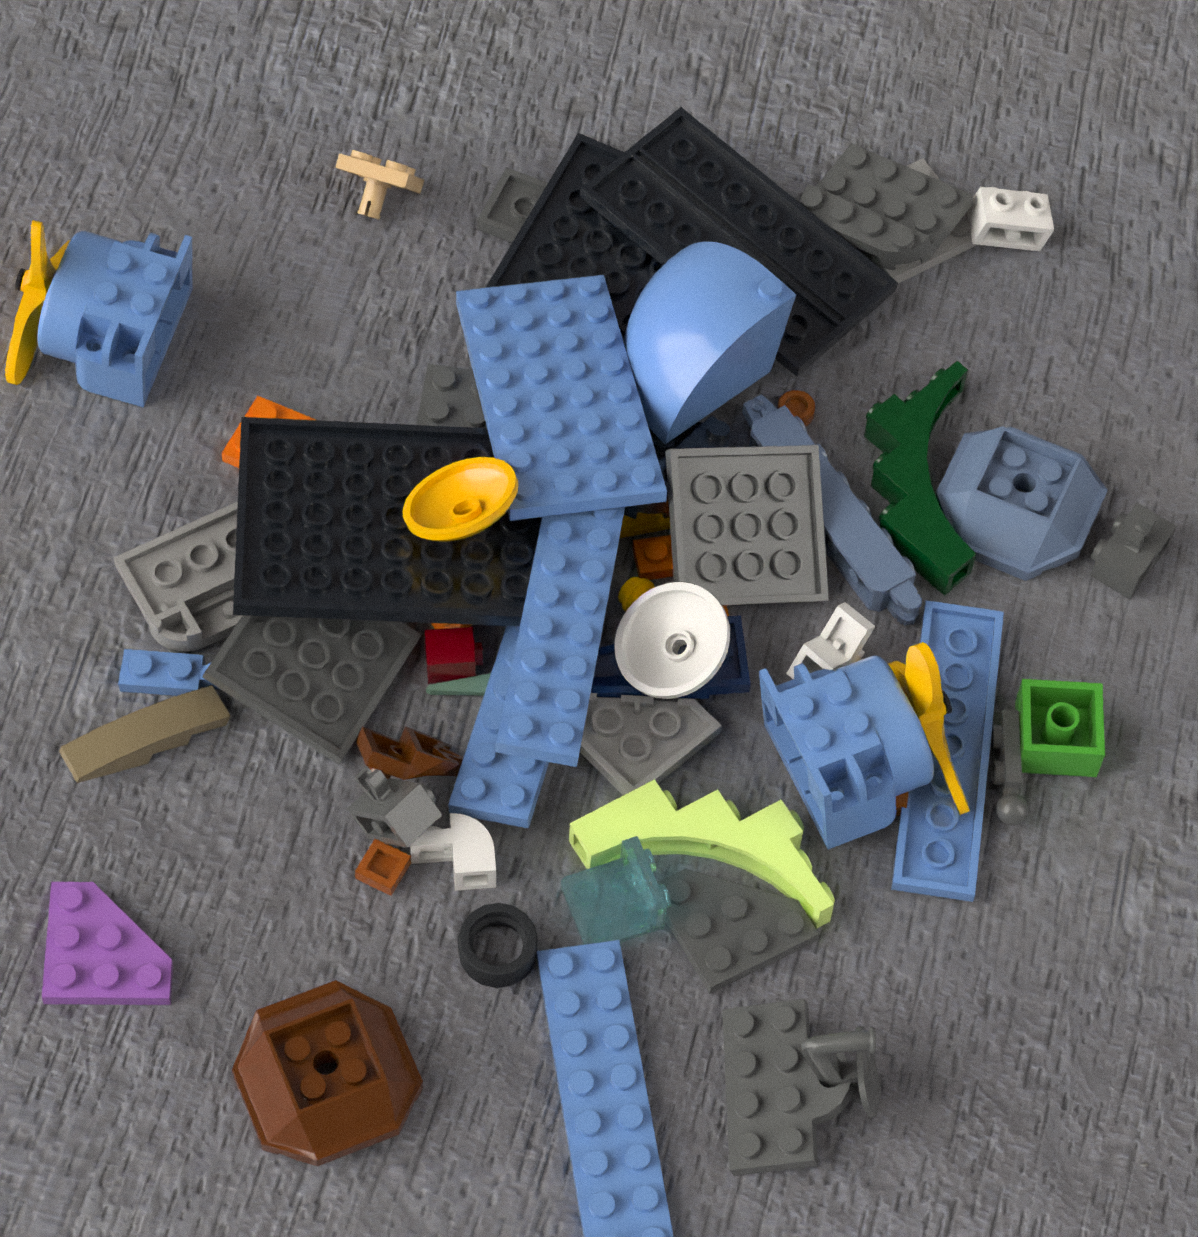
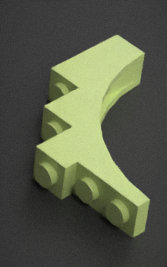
M654 779L570 823L569 842L589 873L619 861L647 855L685 854L711 858L742 868L770 883L786 897L798 900L816 929L831 920L835 903L834 896L825 882L819 883L812 873L811 862L806 853L800 849L804 831L803 823L799 815L794 810L789 811L782 800L741 820L735 804L731 800L725 801L717 789L678 810L671 793L668 790L662 791Z

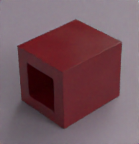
M473 627L425 630L428 684L476 676V666H483L482 642H474Z

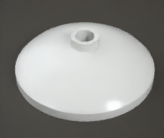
M673 582L650 589L636 599L627 609L616 632L615 657L622 675L638 691L655 698H678L698 690L717 673L728 652L730 626L727 614L720 602L711 593L694 584ZM687 645L686 650L682 654H678L679 648Z

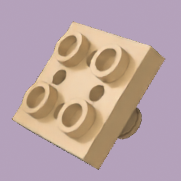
M352 150L351 156L339 153L335 168L364 177L363 180L367 181L360 207L357 211L358 214L380 220L387 188L392 186L421 193L424 179L414 176L416 171L414 168L390 160L386 161L384 167L380 165L382 159Z

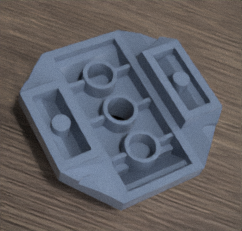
M1002 426L992 430L964 433L935 496L942 512L955 532L976 553L975 561L1027 581L1040 575L1042 571L1061 566L1079 557L1108 490L1083 455L1016 428H1005ZM1017 489L1025 490L1026 493L1020 492Z

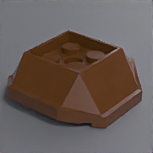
M337 980L256 1010L232 1067L234 1080L262 1150L277 1155L280 1153L314 1166L323 1165L399 1135L415 1101H417L423 1089V1080L392 1008ZM330 1063L337 1067L333 1073L327 1075L316 1071L320 1065Z

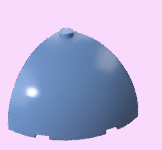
M706 241L698 242L679 251L652 276L638 297L628 320L623 339L647 424L664 444H667L771 372L796 294L761 263L748 254L726 244Z

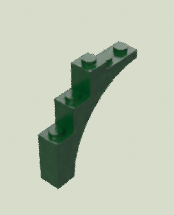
M959 361L954 362L946 370L944 368L939 369L931 377L927 386L920 391L918 389L912 391L904 402L893 394L885 402L879 401L875 403L866 414L867 422L864 437L883 452L872 466L874 471L870 485L890 503L879 516V528H884L888 531L893 540V546L900 555L907 557L913 564L915 571L944 596L971 574L976 553L955 532L942 512L931 485L927 461L928 442L933 428L944 410L964 389L968 369Z

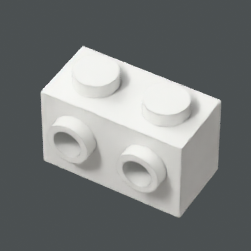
M980 187L973 197L974 204L967 211L972 244L1041 251L1054 231L1048 194L998 189L995 187Z

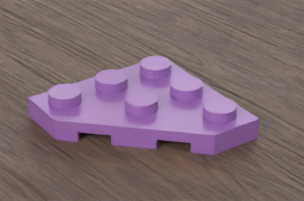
M51 882L42 986L43 1004L171 1005L172 959L94 882Z

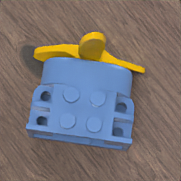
M32 220L31 265L29 270L20 269L15 283V289L24 293L15 317L13 334L8 350L5 368L6 381L14 385H19L23 381L38 346L45 355L75 363L77 382L82 389L144 407L193 289L192 237L185 235L178 252L161 248L160 236L153 233L148 235L145 243L134 240L121 243L118 240L98 234L80 231L49 259L46 251L44 225L42 222Z
M921 642L909 647L906 655V665L900 661H893L887 664L880 656L873 655L838 668L836 671L822 669L809 673L806 666L802 663L794 666L793 680L775 686L766 668L759 671L764 726L828 850L890 825L896 817V796L927 785L932 781L934 765L931 751L940 765L960 815L970 811L951 761L945 737L944 715L952 713L951 703L945 691L942 690L937 661L926 643Z

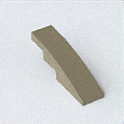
M213 685L174 696L100 726L61 746L59 752L75 781L80 783L149 764L152 754L188 745L192 735L226 726L231 715Z

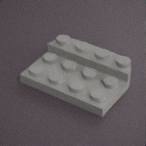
M238 501L113 558L116 569L149 624L151 635L171 653L196 651L228 637L243 616L233 615Z

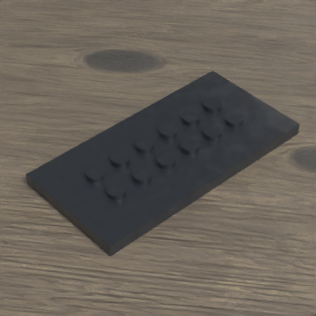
M682 107L580 188V197L661 265H664L685 247L706 241L734 247L748 254L773 273L796 294L775 357L779 363L796 377L896 291L898 285L896 280Z

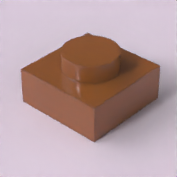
M374 839L355 870V879L392 896L411 864V856Z

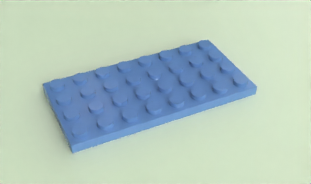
M604 275L456 291V305L494 458L508 463L513 468L518 479L516 497L507 510L510 521L666 502L667 489Z

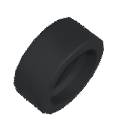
M503 903L483 905L471 912L462 923L458 936L460 963L468 976L479 984L494 988L512 986L524 979L534 967L538 951L536 928L529 916L517 907ZM500 925L516 931L522 939L523 947L520 956L509 964L497 966L480 960L474 953L473 943L478 932L487 927Z

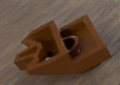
M363 726L356 739L365 765L372 772L380 769L386 779H390L391 776L402 780L423 776H457L464 756L450 751L452 745L405 726L400 740Z

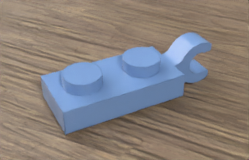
M124 649L118 681L120 692L178 696L213 684L202 677L210 663L205 665L204 655ZM213 685L214 689L221 690L217 686Z

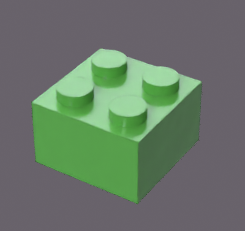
M1022 679L1015 700V710L1019 712L1022 773L1097 777L1105 757L1103 683Z

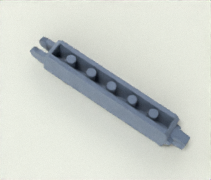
M762 394L745 402L742 413L751 428L749 447L819 445L827 556L868 610L880 612L887 608L892 616L897 618V622H900V625H914V622L919 617L918 609L922 605V598L920 594H917L918 591L914 587L916 572L911 561L905 556L902 557L896 550L888 531L884 528H879L871 517L867 504L863 500L856 498L850 490L849 483L844 474L840 471L836 472L832 467L824 448L812 441L807 434L803 421L798 416H793L785 405L777 409Z

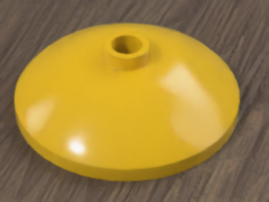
M476 457L457 461L433 472L411 491L403 507L404 521L414 535L432 541H454L475 535L494 524L507 512L516 497L518 479L513 468L505 461L497 458Z

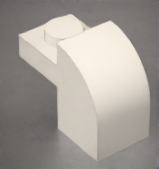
M846 602L838 605L821 635L803 644L786 674L794 679V666L802 663L806 666L809 673L822 669L836 671L838 668L859 661L865 653L862 648L875 626Z
M450 813V828L441 829L437 826H430L410 845L411 864L453 862L455 891L496 888L494 843L488 830L476 819L463 814Z

